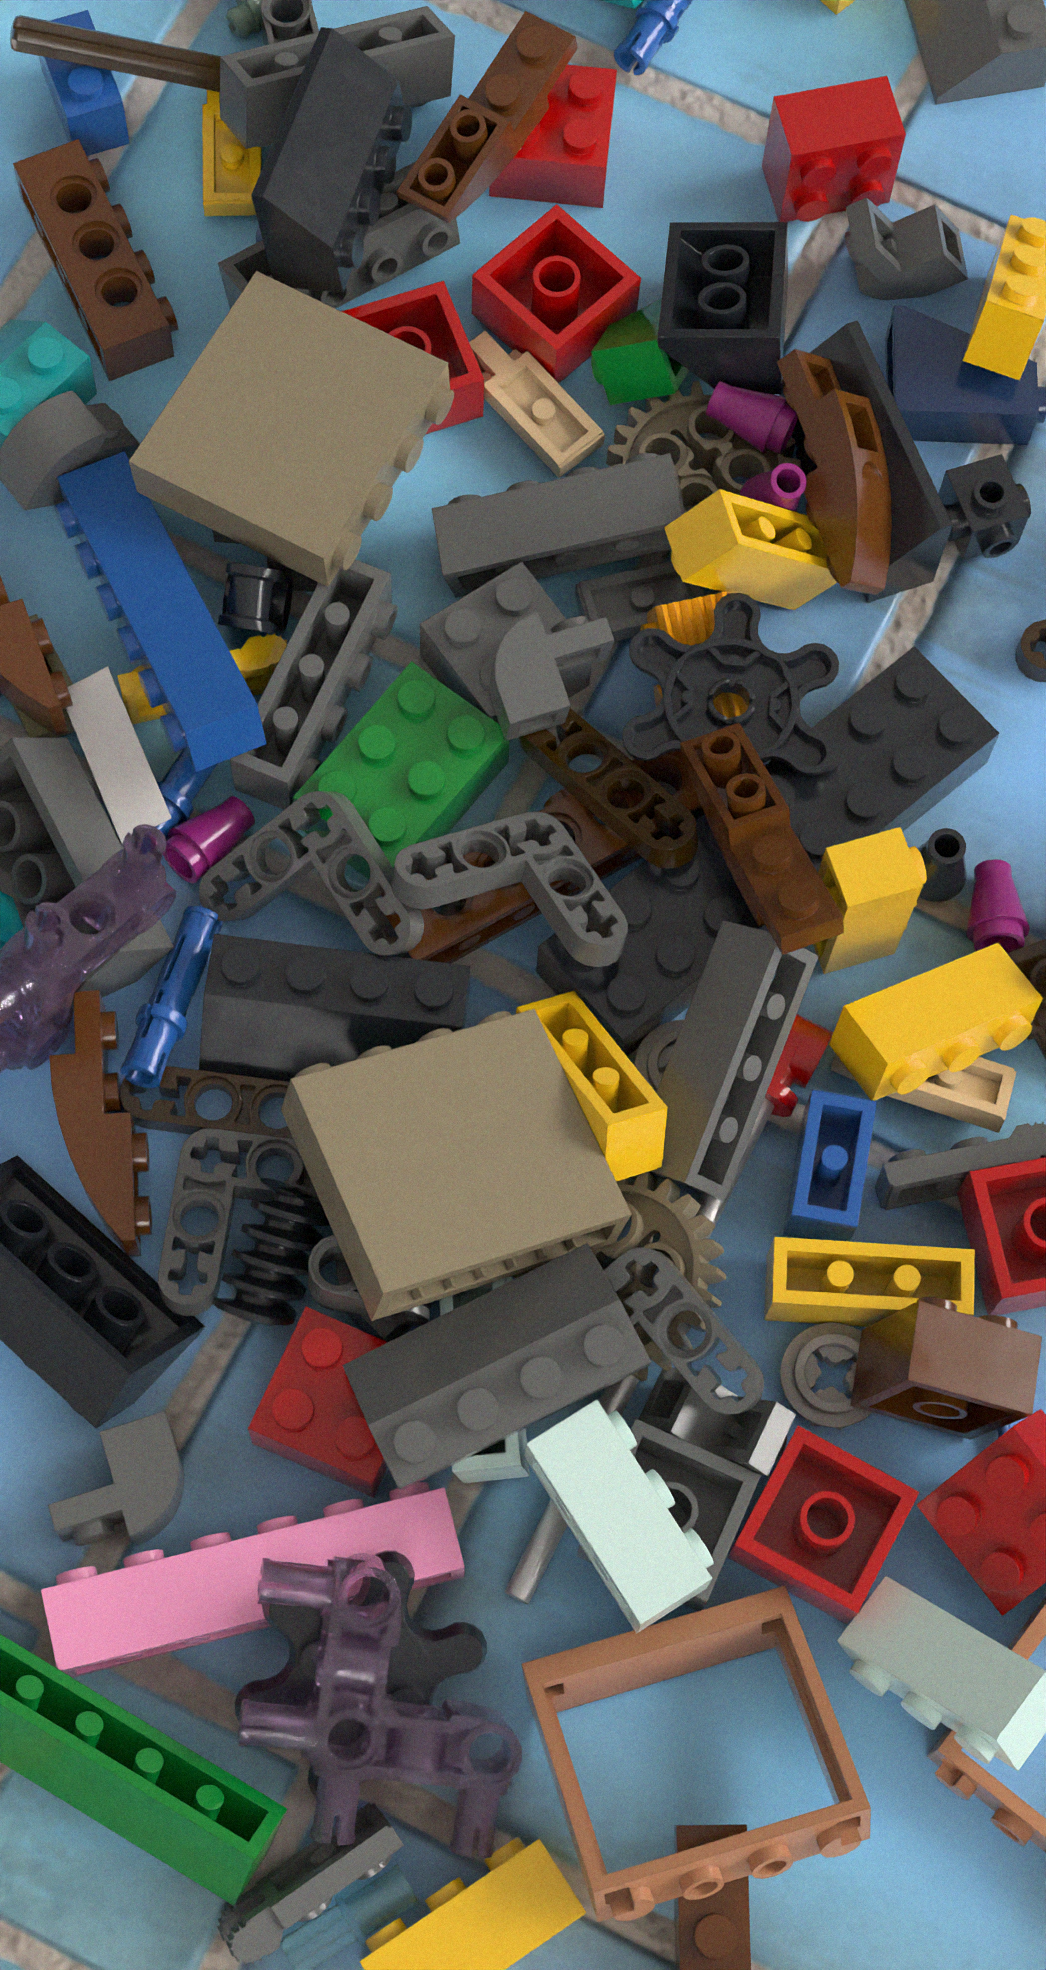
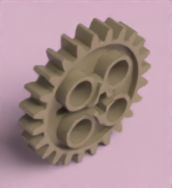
M693 381L689 396H683L678 389L675 394L668 395L667 402L664 403L658 397L646 399V413L631 407L628 410V426L617 425L615 428V445L608 446L606 464L610 467L625 464L629 458L643 453H654L657 455L670 453L679 477L684 507L689 505L696 506L719 489L739 495L743 485L733 480L736 477L750 479L755 475L773 470L783 463H791L800 468L801 462L799 459L791 458L796 443L794 438H790L782 454L769 449L763 454L721 422L707 416L706 409L712 395H704L699 381ZM713 433L718 435L721 439L707 440L702 438L699 434ZM670 549L659 551L657 556L664 557Z
M649 1171L639 1174L635 1182H633L632 1177L616 1181L631 1212L632 1223L630 1231L623 1239L592 1250L602 1269H606L619 1256L634 1248L644 1247L659 1251L674 1262V1265L710 1308L721 1307L722 1302L708 1292L707 1289L709 1284L726 1280V1274L718 1267L708 1264V1262L724 1253V1249L715 1240L704 1239L713 1231L715 1225L705 1215L695 1216L701 1205L689 1194L679 1198L681 1189L669 1179H666L657 1187V1178ZM660 1233L659 1241L652 1243L654 1234ZM635 1263L630 1269L635 1276L634 1282L622 1293L616 1292L623 1307L626 1308L628 1317L634 1313V1309L624 1303L625 1300L639 1290L647 1291L651 1295L657 1291L658 1287L653 1288L652 1285L653 1274L658 1268L656 1264L645 1267ZM532 1270L513 1275L512 1277L516 1279ZM683 1311L676 1315L671 1321L669 1328L672 1342L684 1351L693 1350L692 1344L686 1336L691 1328L700 1332H706L703 1319L693 1311ZM640 1325L635 1331L650 1360H653L666 1371L671 1370V1361ZM648 1367L632 1374V1376L640 1381H646ZM620 1380V1381H618V1382H616V1383H614V1384H615V1385H620L622 1380Z

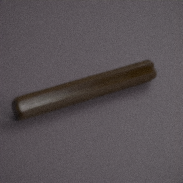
M23 15L16 16L11 26L10 46L16 52L220 92V56Z

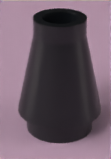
M942 828L935 831L928 841L918 847L924 861L927 876L926 883L923 884L919 897L932 902L947 901L958 895L963 889L967 878L965 863L966 842L963 836L956 830Z

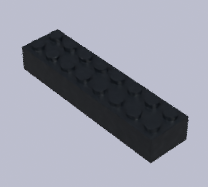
M914 646L812 727L814 730L824 733L831 740L834 747L833 761L824 773L816 776H803L786 764L773 760L768 762L765 767L789 807L790 825L818 872L827 847L901 827L902 832L988 762L1000 733ZM705 813L695 821L699 846L696 855L688 863L677 868L666 869L656 867L646 860L608 890L628 922V931L623 951L616 962L602 967L584 965L576 961L568 953L556 933L538 946L536 973L556 995L575 991L627 1057L639 1048L641 1042L652 1030L672 1021L690 1006L723 920L769 932L765 924L757 925L729 870ZM680 833L673 840L680 838ZM588 925L586 927V933L592 932Z

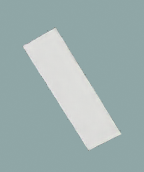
M108 666L67 687L73 702V706L66 708L121 844L171 819L172 817Z

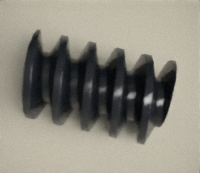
M261 1178L260 1181L275 1193L273 1200L253 1199L250 1206L265 1218L263 1224H243L241 1231L256 1244L254 1249H233L231 1256L246 1267L244 1274L224 1273L221 1280L235 1290L236 1295L234 1298L215 1297L212 1303L218 1309L249 1322L267 1326L290 1325L294 1323L297 1312L285 1300H301L307 1291L305 1285L295 1277L308 1275L310 1256L304 1251H312L325 1238L313 1226H329L330 1223L320 1200L316 1196L282 1181Z

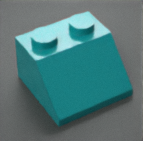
M10 319L0 328V448L18 422L46 400L65 392L74 391L86 405L97 394L90 356L46 321Z

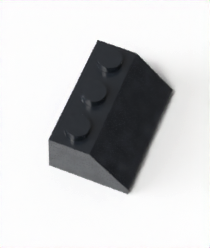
M670 222L658 330V347L713 389L721 381L734 387L769 394H781L782 374L777 361L782 359L784 354L788 293V222Z

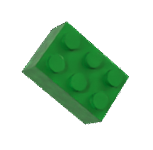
M411 661L293 796V802L313 791H336L345 795L354 805L394 868L396 856L402 849L413 844L447 835L508 764L510 740L505 741L501 727L497 722ZM317 808L321 816L320 820L310 829L302 831L306 834L314 831H330L327 821L333 815L332 810ZM358 854L352 856L347 861V864L367 879H370L368 862Z

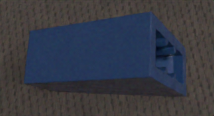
M893 306L885 336L886 382L913 441L1028 445L1036 422L1043 423L1046 418V386H1038L1037 362L1028 359L1020 381L964 362L963 358L970 336L969 333L906 306Z

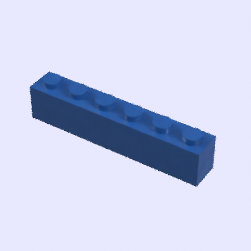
M125 451L58 476L57 480L63 502L55 504L54 507L67 539L78 536L81 543L75 545V551L87 579L90 580L98 577L101 585L96 586L95 590L107 620L110 622L119 618L123 626L116 629L128 662L131 665L140 661L145 669L138 672L141 686L150 706L154 708L162 705L166 712V715L160 717V721L173 752L184 749L195 772H198L266 745L257 702L151 500L137 492L129 459Z

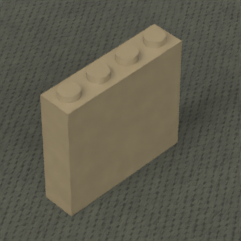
M256 271L129 460L136 490L138 493L328 587L339 569L347 570L355 561L362 543L361 535L370 520L378 521L386 512L393 494L392 486L402 471L408 473L416 465L423 449V437L432 423L439 425L447 416L454 399V391L450 390L448 362Z
M535 1009L511 1015L508 1011L497 1012L485 1017L476 1026L455 1032L448 1028L437 1029L427 1033L416 1043L392 1049L390 1046H378L362 1053L354 1061L333 1067L327 1063L315 1064L303 1069L294 1078L290 1079L281 1111L371 1321L538 1268L587 1242L592 1250L615 1243L631 1216L626 1201Z

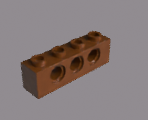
M79 139L13 163L20 197L108 381L174 357L171 332L178 330L175 314L167 297L163 296L157 299L150 286L155 284V277L145 252L142 249L134 252L128 241L129 238L133 237L123 207L120 203L111 206L105 193L110 192V186L99 159L88 160ZM76 210H84V211L79 212V213H70V212L76 211ZM96 256H107L103 259L92 260ZM119 302H130V304L122 307L113 306Z

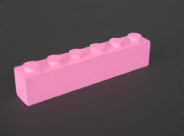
M419 1482L405 1490L396 1488L390 1491L391 1501L364 1507L362 1499L346 1500L325 1507L323 1509L325 1518L298 1524L296 1516L278 1517L258 1524V1534L232 1541L230 1533H216L191 1541L190 1552L165 1558L162 1549L149 1550L124 1558L123 1569L98 1575L96 1567L89 1566L58 1574L56 1576V1586L41 1589L56 1667L74 1678L272 1627L263 1614V1596L269 1586L278 1580L287 1578L299 1580L305 1584L313 1596L322 1603L342 1605L352 1600L359 1592L363 1581V1570L367 1561L376 1553L384 1550L397 1551L405 1555L411 1562L415 1573L414 1585L411 1591L463 1578L465 1566L445 1487L430 1491L428 1482Z

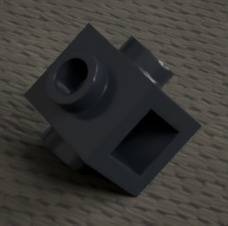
M999 454L945 471L938 495L952 523L947 541L955 542L962 560L983 555L985 558H995L1012 550L1019 543L1026 522L1031 515V505L1024 486L1020 483L1015 484L1003 455Z

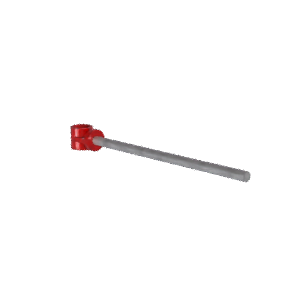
M796 1014L726 1200L724 1201L702 1193L698 1201L701 1206L695 1216L705 1215L716 1226L770 1114L780 1117H790L799 1100L790 1088L793 1083L802 1088L807 1086L831 1039L833 1031ZM712 1232L704 1239H709ZM630 1375L622 1379L620 1385L612 1384L605 1388L599 1403L607 1415L616 1410L622 1416L639 1379ZM550 1499L504 1591L507 1595L525 1604H529L567 1527L566 1521L552 1499Z

